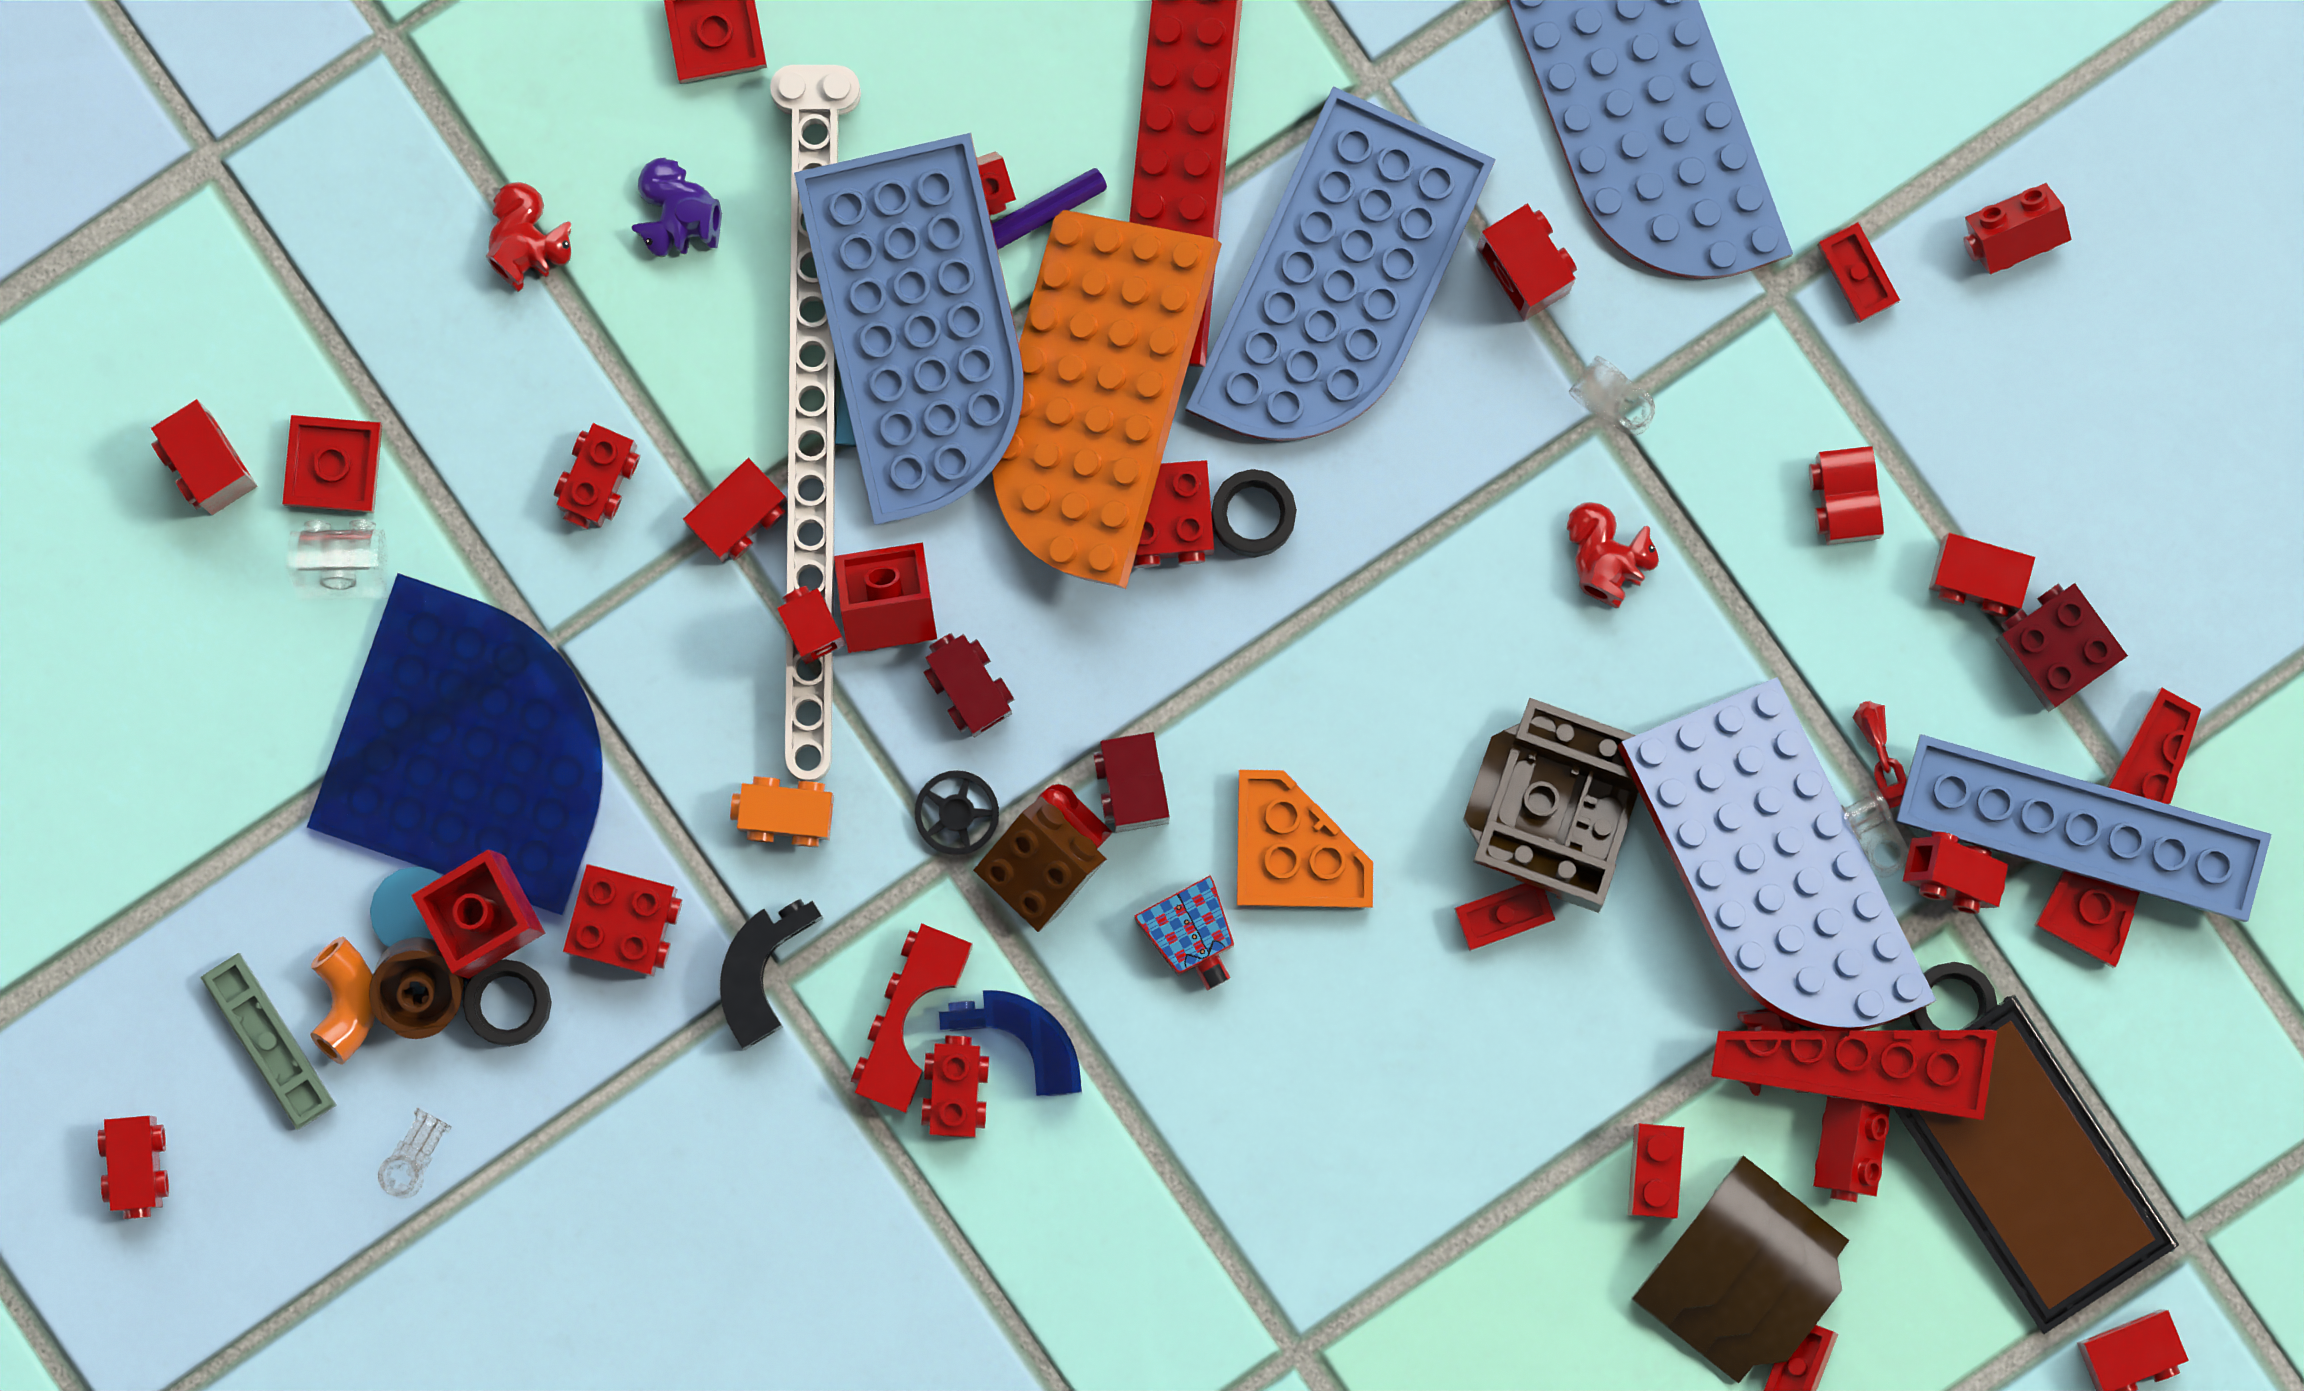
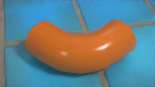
M342 936L327 945L311 964V968L329 987L332 995V1005L326 1018L310 1033V1036L318 1048L338 1064H344L361 1046L373 1027L375 1019L369 998L370 984L374 975L361 954Z

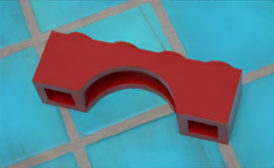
M922 923L918 932L909 931L900 954L908 959L902 974L893 972L884 997L890 999L891 1002L885 1017L876 1015L867 1040L873 1041L874 1045L868 1059L860 1056L850 1081L858 1084L855 1090L857 1095L907 1114L923 1071L913 1062L905 1047L903 1031L906 1016L914 1003L923 995L936 989L957 988L973 947L971 942Z

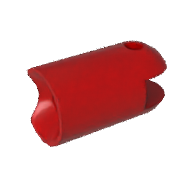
M1051 785L1037 798L1038 800L1040 797H1043L1049 804L1057 807L1063 813L1064 818L1081 835L1088 837L1094 842L1097 849L1112 834V831L1066 785Z

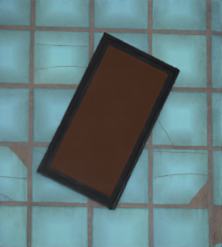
M2016 995L2005 997L2001 1003L1960 1029L1997 1031L1984 1120L1896 1106L1892 1107L2044 1335L2167 1253L2173 1252L2179 1246V1243Z

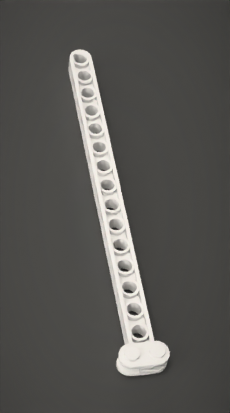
M788 65L776 71L770 84L773 101L778 109L785 114L792 115L787 594L800 588L798 578L803 570L811 567L820 570L823 574V581L818 589L834 618L836 354L826 312L820 321L814 323L807 322L801 317V310L806 303L818 301L824 304L818 277L809 278L801 271L804 261L809 257H813L808 232L802 228L804 214L794 172L838 163L839 115L848 114L856 108L860 102L861 90L857 76L845 66ZM813 124L822 125L828 131L826 139L817 145L809 144L803 139L805 129ZM811 345L820 346L826 354L822 364L816 367H808L800 359L803 350ZM808 390H819L825 396L824 405L814 412L804 410L800 406L802 395ZM809 434H816L824 440L825 444L822 452L812 457L801 453L799 448L801 440ZM807 479H818L824 485L822 496L815 501H806L799 495L801 484ZM809 523L818 524L823 528L824 532L822 540L814 546L802 544L798 537L801 528ZM786 628L785 760L788 769L794 777L800 781L815 782L826 776L832 763L833 652L818 659L822 663V671L818 678L811 681L801 679L798 676L797 667L803 659ZM806 702L818 704L822 711L820 720L811 726L802 725L797 720V710L800 705ZM804 747H815L821 753V762L818 767L811 771L800 769L796 763L798 752Z

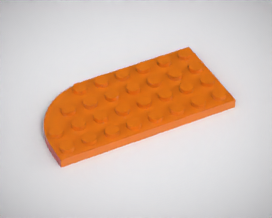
M1063 210L1054 217L1019 342L1024 368V397L1020 419L1013 438L1004 455L992 470L999 506L1016 537L1036 557L1070 576L1123 589L1127 587L1222 245L1215 238Z

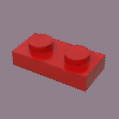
M1859 222L1817 244L1858 323L1899 303L1900 298Z
M1526 883L1454 908L1469 951L1555 921L1545 890Z
M1815 1325L1787 1362L1774 1363L1764 1391H1817L1838 1334Z

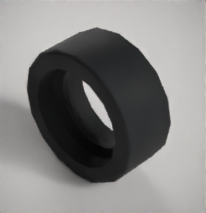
M1256 469L1237 472L1221 484L1214 496L1211 511L1214 533L1226 548L1238 555L1254 558L1268 555L1283 546L1294 529L1297 509L1293 493L1285 482L1274 474ZM1250 487L1262 488L1271 493L1277 500L1280 508V519L1275 530L1265 538L1256 540L1243 538L1235 533L1227 517L1228 504L1233 496L1242 489Z
M508 959L500 960L471 977L465 987L463 998L465 1017L474 1032L492 1044L509 1047L526 1043L538 1035L549 1019L552 1004L549 987L539 972L523 962ZM504 976L517 977L525 982L532 991L534 999L533 1012L527 1022L518 1028L510 1030L499 1029L488 1023L482 1014L480 1005L482 993L487 985L496 978Z
M1950 962L1933 966L1923 973L1931 989L1938 982L1951 978L1963 980L1970 985L1977 994L1979 1003L1978 1014L1975 1019L1998 1005L1994 987L1986 975L1972 965ZM1926 1007L1909 1014L1910 1022L1916 1030H1941L1932 1023L1927 1014Z

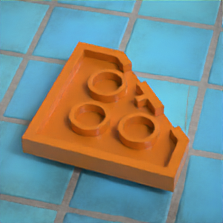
M1239 770L1237 906L1372 908L1373 861L1350 840L1341 828L1313 802L1284 770Z

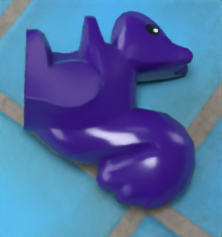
M666 157L656 158L647 163L638 178V191L641 198L648 204L662 207L660 221L634 224L631 227L632 230L643 238L652 254L661 258L669 254L674 242L676 249L681 254H687L691 237H700L710 248H718L722 219L719 200L714 199L701 185L685 181L686 170L679 167L677 161L666 159Z

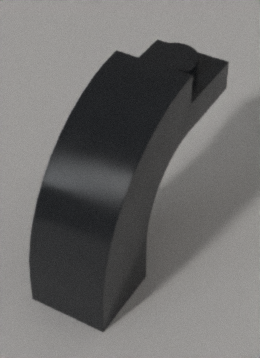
M798 899L778 912L781 920L773 923L767 911L762 909L744 924L728 948L720 976L721 1003L727 1023L743 1050H747L783 1028L782 1023L766 997L763 984L764 971L770 956L781 944L824 919L813 900L804 904L802 899Z

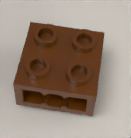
M1040 797L1016 818L973 871L1037 932H1040L1058 917L1107 858L1097 850L1096 845L1091 839L1081 835L1064 818L1063 813L1057 807L1049 804L1043 797Z

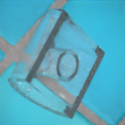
M366 519L350 521L349 530H331V524L323 520H309L304 523L303 530H292L288 541L287 570L298 600L388 599V550L384 530L376 529V523Z

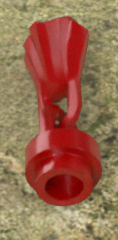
M1865 701L1859 704L1852 718L1864 734L1867 742L1873 748H1876L1880 760L1874 768V777L1879 789L1876 792L1880 803L1885 802L1888 810L1900 806L1907 778L1902 764L1897 759L1889 758L1886 751L1885 705ZM1892 767L1898 783L1887 786L1883 770L1888 774L1891 773Z

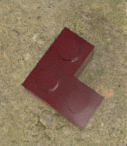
M1154 732L1100 741L1102 752L1093 753L1097 780L1105 778L1107 780L1109 793L1101 794L1105 824L1114 823L1116 833L1169 824L1170 815Z

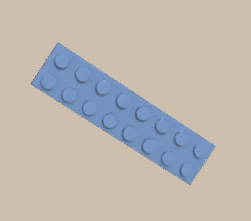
M1922 734L1919 735L1895 820L1896 823L1930 833L1934 831L1950 833L1959 838L1958 841L2242 922L2249 920L2272 835Z

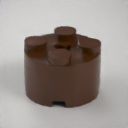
M424 937L407 938L393 944L381 954L376 964L369 990L370 1004L375 1017L382 1024L395 1031V1034L404 1038L423 1039L441 1032L451 1022L459 1009L464 988V977L451 973L433 939ZM419 982L420 986L425 987L423 994H416L415 988L410 987V983Z

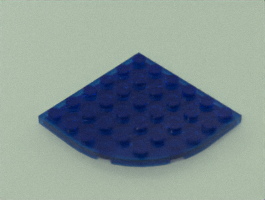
M397 573L307 828L422 868L434 870L442 875L451 872L484 851L492 850L505 855L530 905L564 916L594 833L601 808L604 787L602 741L596 716L588 696L577 676L563 657L526 623L482 601Z

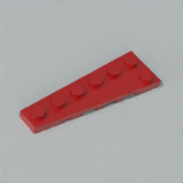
M2162 687L2158 689L2107 787L2169 805L2178 782L2177 778L2183 767L2201 708ZM2062 871L2034 926L2100 962L2115 968L2119 962L2134 916L2133 912L2140 892Z
M1718 1031L1711 1077L1984 1120L1997 1031Z

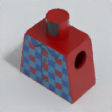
M1211 875L1134 915L1138 926L1177 976L1195 968L1207 991L1231 978L1219 954L1234 947V941Z

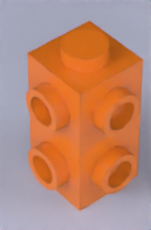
M754 776L753 784L742 783L741 794L733 793L730 820H737V829L741 832H747L746 840L773 843L774 835L792 837V845L804 847H818L819 840H830L834 795L832 792H824L825 784L798 781L797 789L779 787L780 779Z

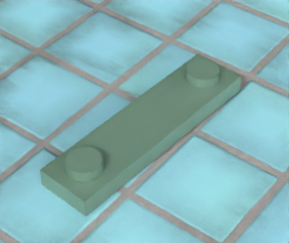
M241 953L235 954L200 977L296 1130H300L337 1106Z

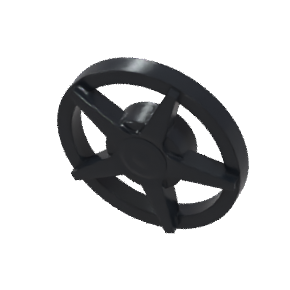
M958 770L944 772L933 777L921 789L915 804V822L922 838L935 850L948 855L969 854L983 847L993 836L999 820L998 801L991 787L979 776ZM952 778L964 779L959 793L950 795L945 799L930 791L936 784ZM970 781L984 790L990 800L992 810L974 808L973 803L967 798ZM926 796L939 806L940 819L928 831H926L921 817L922 804ZM992 816L990 826L985 835L970 845L967 828L972 824L974 818ZM944 828L958 831L965 847H947L935 841L931 836Z

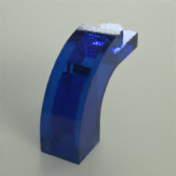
M983 990L984 1009H975V1001L948 1003V1011L939 1012L941 1032L993 1028L1009 1032L1020 1039L1029 1050L1033 1059L1037 1097L1082 1094L1079 1061L1071 1039L1058 1020L1034 1001L1006 991Z

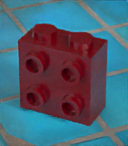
M2059 583L2037 598L2042 606L2029 616L2022 609L2000 624L2005 633L1995 639L2048 712L2128 656L2075 583L2065 590Z

